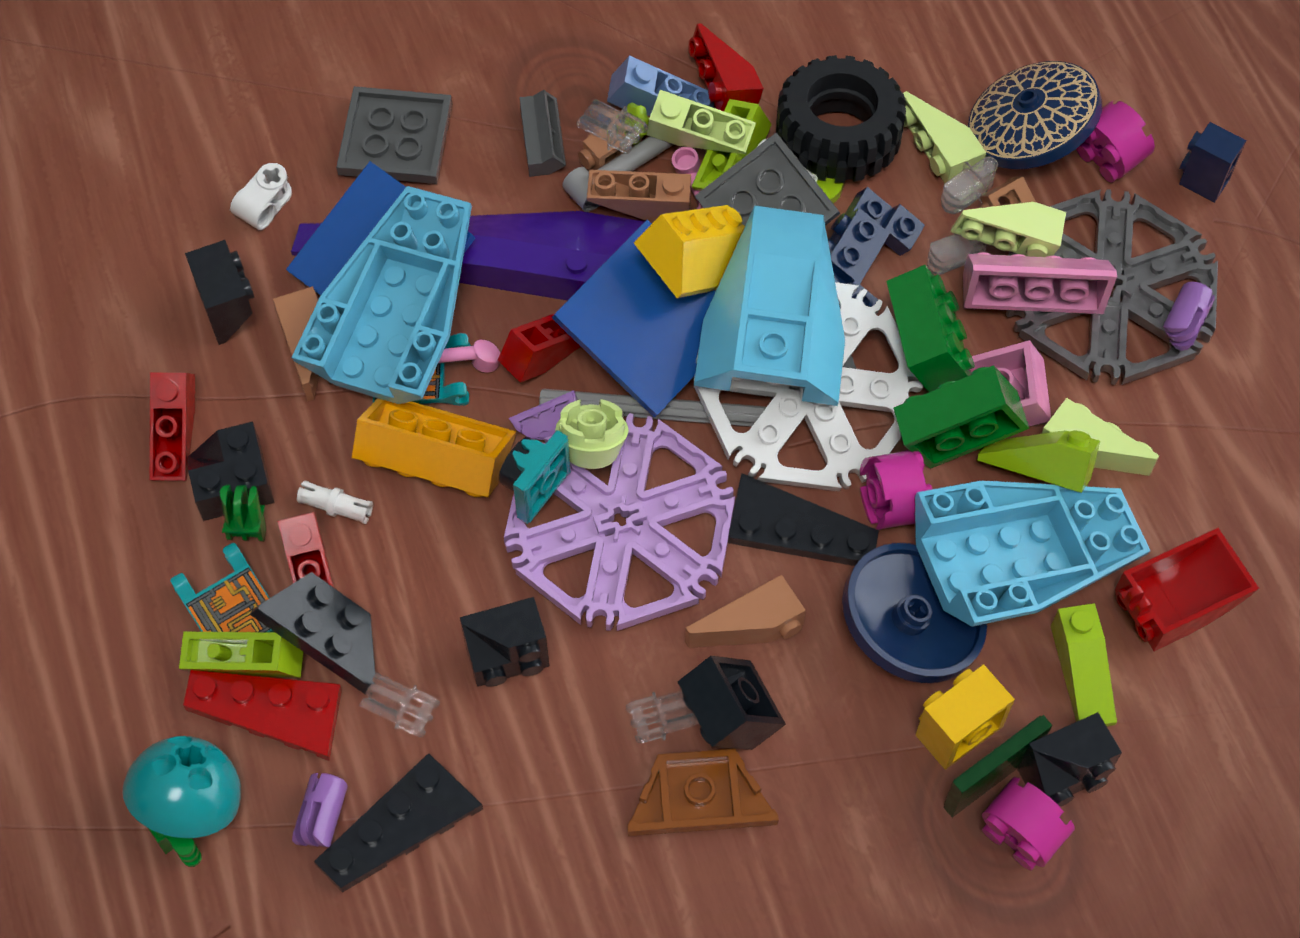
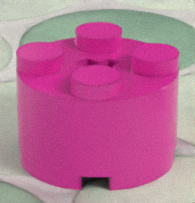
M1110 101L1102 107L1101 117L1096 128L1083 144L1077 148V152L1084 161L1090 162L1093 160L1100 167V173L1104 179L1112 183L1116 179L1122 178L1154 152L1155 145L1151 134L1148 137L1145 136L1142 127L1146 123L1133 108L1121 101H1118L1116 104Z
M902 451L863 459L860 466V476L866 475L867 486L860 487L861 498L870 523H878L877 530L915 524V495L917 492L932 490V486L925 482L923 474L924 460L919 451Z
M1013 777L982 813L983 820L986 823L982 831L991 841L998 845H1001L1004 841L1016 851L1013 854L1015 860L1024 868L1032 871L1035 866L1044 867L1073 833L1075 826L1071 820L1067 825L1064 824L1059 818L1064 811L1048 795L1029 782L1024 788L1018 786L1020 778Z

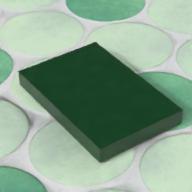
M1040 715L954 779L943 808L953 818L1018 769L1029 743L1048 735L1053 725L1044 715Z

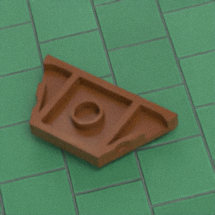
M736 749L658 754L651 769L649 780L640 795L638 806L627 827L628 836L772 826L778 825L779 818L775 809H772L764 798L755 778L746 770L745 763Z

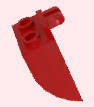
M1218 527L1124 571L1115 588V596L1120 607L1124 611H1128L1135 621V628L1139 637L1144 642H1148L1153 651H1156L1215 621L1245 601L1260 588Z

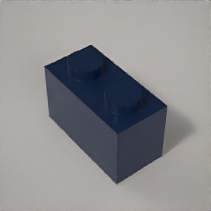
M1209 122L1203 133L1196 131L1188 144L1187 150L1189 152L1179 168L1184 171L1179 185L1215 203L1230 181L1247 140Z

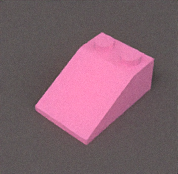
M1030 340L972 356L975 367L970 369L971 373L978 368L994 365L1018 391L1029 426L1045 423L1051 419L1044 359Z

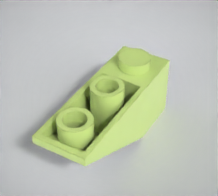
M660 90L649 118L647 135L677 146L745 154L756 122Z
M903 92L906 100L904 127L908 126L914 136L917 148L925 152L930 160V166L934 174L940 176L945 185L949 186L981 173L986 151L971 129L909 92Z
M1037 202L968 209L962 211L951 227V232L961 235L968 240H977L995 246L1003 251H1011L1029 257L1053 256L1061 246L1066 212Z
M1068 398L1064 400L1042 431L1043 434L1064 430L1069 432L1077 430L1089 434L1092 439L1099 440L1100 445L1094 468L1149 476L1159 458V455L1153 452L1151 447L1144 442L1132 439L1124 434L1115 424L1103 421L1092 414L1086 406L1075 403Z

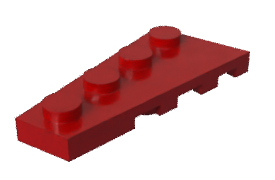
M190 670L183 706L188 712L228 726L234 725L246 729L251 734L262 738L264 736L283 742L285 746L296 750L303 749L329 761L342 688L340 684Z

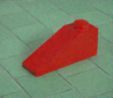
M554 314L515 327L509 332L498 361L520 383L546 373L581 347L551 318Z

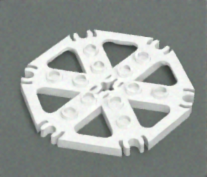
M835 282L845 336L843 366L868 332L879 330L884 333L898 361L897 371L884 373L842 366L838 406L802 401L803 387L732 377L731 392L774 397L751 429L745 433H738L731 427L719 401V393L722 390L694 386L727 459L729 460L730 455L739 449L734 458L733 465L737 467L743 459H749L753 463L748 476H756L762 467L764 472L757 479L762 482L840 492L842 487L846 490L852 485L848 474L851 472L856 473L862 483L866 482V475L860 476V466L863 459L889 454L902 437L893 407L903 404L909 398L908 392H920L923 385L907 367L898 326L888 306L881 315L877 316L876 314L880 310L883 301L879 299L874 306H866L863 303L867 293L866 289L861 290L855 299L852 298V294L858 289L859 285ZM841 406L892 412L894 423L875 448L865 449L859 444ZM804 418L826 463V467L819 471L785 467L778 461L777 455Z

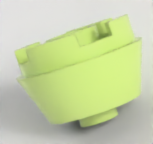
M603 399L599 400V405L589 404L581 406V400L566 405L561 410L560 420L555 428V431L558 430L568 436L570 462L578 467L587 469L603 468L612 464L617 459L629 431L628 425L622 417V409L616 404Z

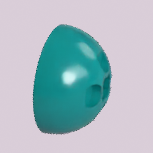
M176 736L160 740L138 755L125 776L122 794L129 812L147 828L171 837L198 838L214 834L232 822L240 806L241 785L234 764L220 748L201 738Z

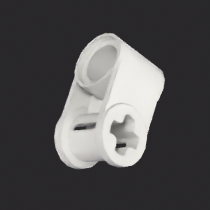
M277 163L263 165L246 186L234 196L230 206L231 213L258 230L265 229L292 196V189L287 182L288 176L285 168Z

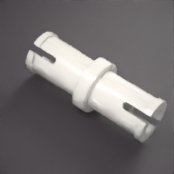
M306 480L301 483V486L305 488L299 487L297 493L298 503L325 510L326 514L332 517L340 515L363 524L369 521V518L366 516L370 517L372 514V501L344 494V490L340 488L331 490L309 483Z

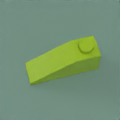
M729 99L724 112L756 122L746 153L739 154L707 150L691 186L694 190L702 191L757 148L762 140L766 139L772 124L759 104Z
M1064 430L1009 438L984 447L978 454L977 460L1082 493L1091 480L1100 441L1092 439L1089 434L1077 430L1070 432Z
M1093 603L1060 608L1057 610L1051 624V630L1076 722L1098 712L1106 726L1116 725L1117 718L1106 643L1096 605Z
M183 631L179 669L261 677L301 678L303 651L276 632Z

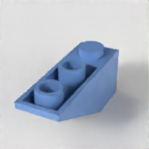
M630 55L611 76L607 102L626 109L627 105L633 102L644 106L647 110V115L651 116L660 90L712 108L714 107V102H711L709 99L708 90Z

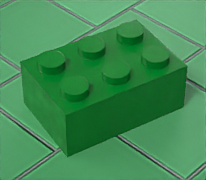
M922 265L887 280L908 369L929 392L936 390L942 383L958 381L971 374L970 369H973L975 365L969 350L964 348L963 340L967 339L966 331L962 322L959 319L957 320L955 314L959 310V305L954 293L946 291L941 277L938 274L934 276L926 265Z
M994 365L978 368L965 378L942 383L934 391L924 395L911 396L903 404L893 407L904 446L911 452L919 451L922 454L924 464L930 469L1030 429L1018 391Z

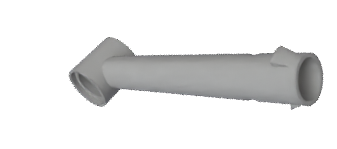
M650 136L597 170L634 171L674 144ZM579 167L567 175L562 187L584 212H590L600 205L587 201L589 171L585 167Z

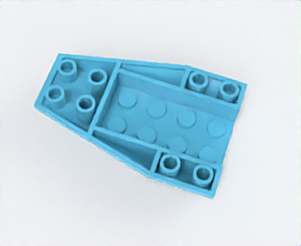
M407 186L320 296L291 357L293 361L336 386L392 403L402 404L422 399L450 337L472 209L471 203Z
M754 205L703 319L694 386L730 391L732 377L803 387L802 401L838 406L845 336L824 215Z
M982 480L921 491L915 495L917 550L943 610L970 626L1038 613L1146 556L1151 551L1121 488L1086 486L1082 493L1053 484Z

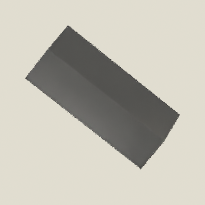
M542 90L533 96L519 97L529 177L550 175L566 166L557 98Z

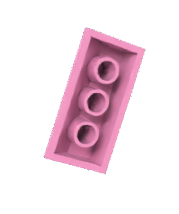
M984 252L968 254L963 271L964 308L1104 314L1117 279V270L1109 260H1096L1092 257L1074 259L1061 258L1059 256L1029 257L1022 254L1011 256L991 255Z

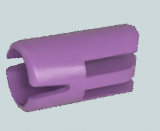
M1187 282L1183 284L1163 325L1170 343L1175 349L1180 351L1188 350L1194 344L1215 300L1212 290L1202 283Z
M314 773L310 776L293 831L292 841L300 846L330 847L348 786L343 779L337 776L322 773L318 779V773Z

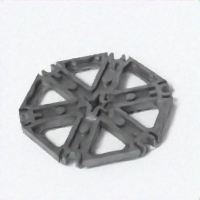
M1100 189L1049 206L1066 212L1065 220L1088 214L1093 216L1097 222L1095 253L1063 233L1061 246L1053 256L1074 259L1092 257L1096 260H1109L1117 270V279L1114 284L1116 288L1108 300L1104 314H1091L1088 353L1083 356L1074 355L1049 339L1045 334V329L1048 326L1085 313L1007 310L1006 316H1021L1023 319L1016 321L1014 326L1015 332H1020L1019 337L1025 341L1030 340L1034 347L1085 380L1088 379L1089 368L1093 369L1091 373L1093 382L1098 381L1100 372L1106 371L1111 375V384L1115 385L1121 372L1123 385L1193 360L1203 348V345L1196 340L1188 350L1180 351L1174 348L1163 328L1174 302L1154 289L1186 278L1194 279L1209 287L1213 292L1212 295L1215 296V300L1197 338L1202 339L1206 343L1210 341L1216 329L1218 261L1213 263L1216 256L1214 253L1202 255L1198 252L1204 250L1207 244L1206 239H1200L1201 233L1134 193L1131 205L1129 204V192L1125 191L1122 201L1117 202L1111 198V190L1107 189L1101 201ZM1136 221L1146 222L1170 237L1174 244L1131 258L1133 223ZM1009 251L1008 256H1011V255H1014V254H1017V253H1014V252ZM1128 318L1166 341L1170 350L1165 354L1140 363L1128 361L1126 359Z

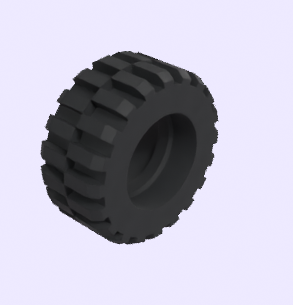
M837 55L827 56L826 60L822 61L817 58L808 62L807 67L802 65L793 72V76H789L783 83L778 98L776 133L798 158L800 163L811 173L816 174L818 180L826 181V178L835 179V183H845V180L852 179L853 182L861 181L865 178V175L872 177L881 172L882 167H887L894 160V155L898 153L906 115V100L894 78L889 79V73L881 67L875 68L873 62L865 59L863 62L857 61L853 56H846L845 58H837ZM829 112H843L858 117L863 123L854 126H836L822 121L817 116Z

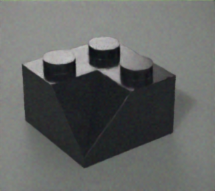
M226 240L185 253L218 345L226 343L253 314L249 300L255 298L249 280L244 274L238 252L236 250L230 253Z
M253 421L217 430L188 456V472L193 495L203 521L224 516L220 489L225 485H231L233 499L237 485H245L248 496L251 487L256 486L260 505L274 503L261 444Z
M534 597L460 617L465 647L477 687L482 685L487 687L498 686L504 683L507 678L521 674L522 676H533L550 666L547 638Z
M709 656L677 681L683 692L685 705L695 714L701 726L700 732L702 737L713 748L753 750L786 725L751 660Z
M1097 712L1029 743L1017 770L1025 784L1029 782L1062 807L1074 799L1073 794L1086 789L1088 793H1091L1105 786L1108 783L1107 778L1109 774L1116 770L1115 764L1120 758L1122 751Z

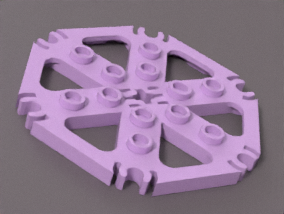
M631 413L626 418L629 429L628 435L617 459L612 463L608 485L585 468L578 467L570 462L571 472L554 494L578 513L536 527L527 528L525 523L517 518L513 494L504 534L507 553L514 550L522 552L521 556L511 559L516 575L580 625L585 611H587V627L592 628L593 619L596 616H605L607 618L606 630L609 631L614 626L615 616H619L617 631L699 604V599L706 597V590L699 585V582L706 580L716 586L718 584L717 574L722 578L735 504L732 487L726 489H719L717 487V484L727 480L726 471H722L723 466L659 419L654 432L652 431L653 420L650 416H647L646 424L643 427H635L633 425L634 414ZM552 436L544 438L545 443L543 444H546ZM659 448L670 450L692 466L696 472L695 475L645 491L652 454ZM620 513L622 517H628L626 518V525L620 526L618 522H613L614 515ZM702 513L711 514L716 520V526L710 553L703 557L662 526ZM595 549L584 596L572 598L544 576L543 570L546 565ZM632 554L673 585L674 591L671 596L636 608L630 607L625 603L624 595Z

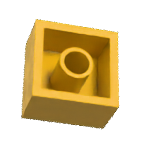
M984 664L974 672L971 669L965 670L953 681L954 687L944 694L941 691H937L923 704L924 711L919 717L920 723L916 737L945 770L1001 729L1015 699Z

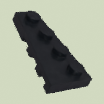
M741 473L728 543L855 566L864 555L876 548L879 530Z
M428 753L327 848L314 863L343 893L387 867V863L404 853L406 855L419 848V844L438 833L440 835L453 828L456 822L468 815L473 816L483 810V805Z

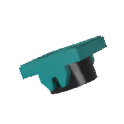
M556 430L546 444L531 437H524L510 451L501 467L498 481L514 492L517 518L527 524L533 520L571 472L568 436Z

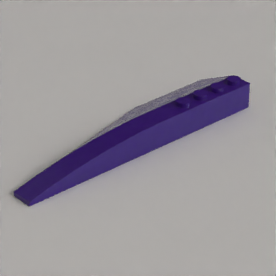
M583 211L470 216L468 231L476 239L464 253L459 283L568 301L645 221ZM300 223L291 250L292 255L297 256L321 223Z

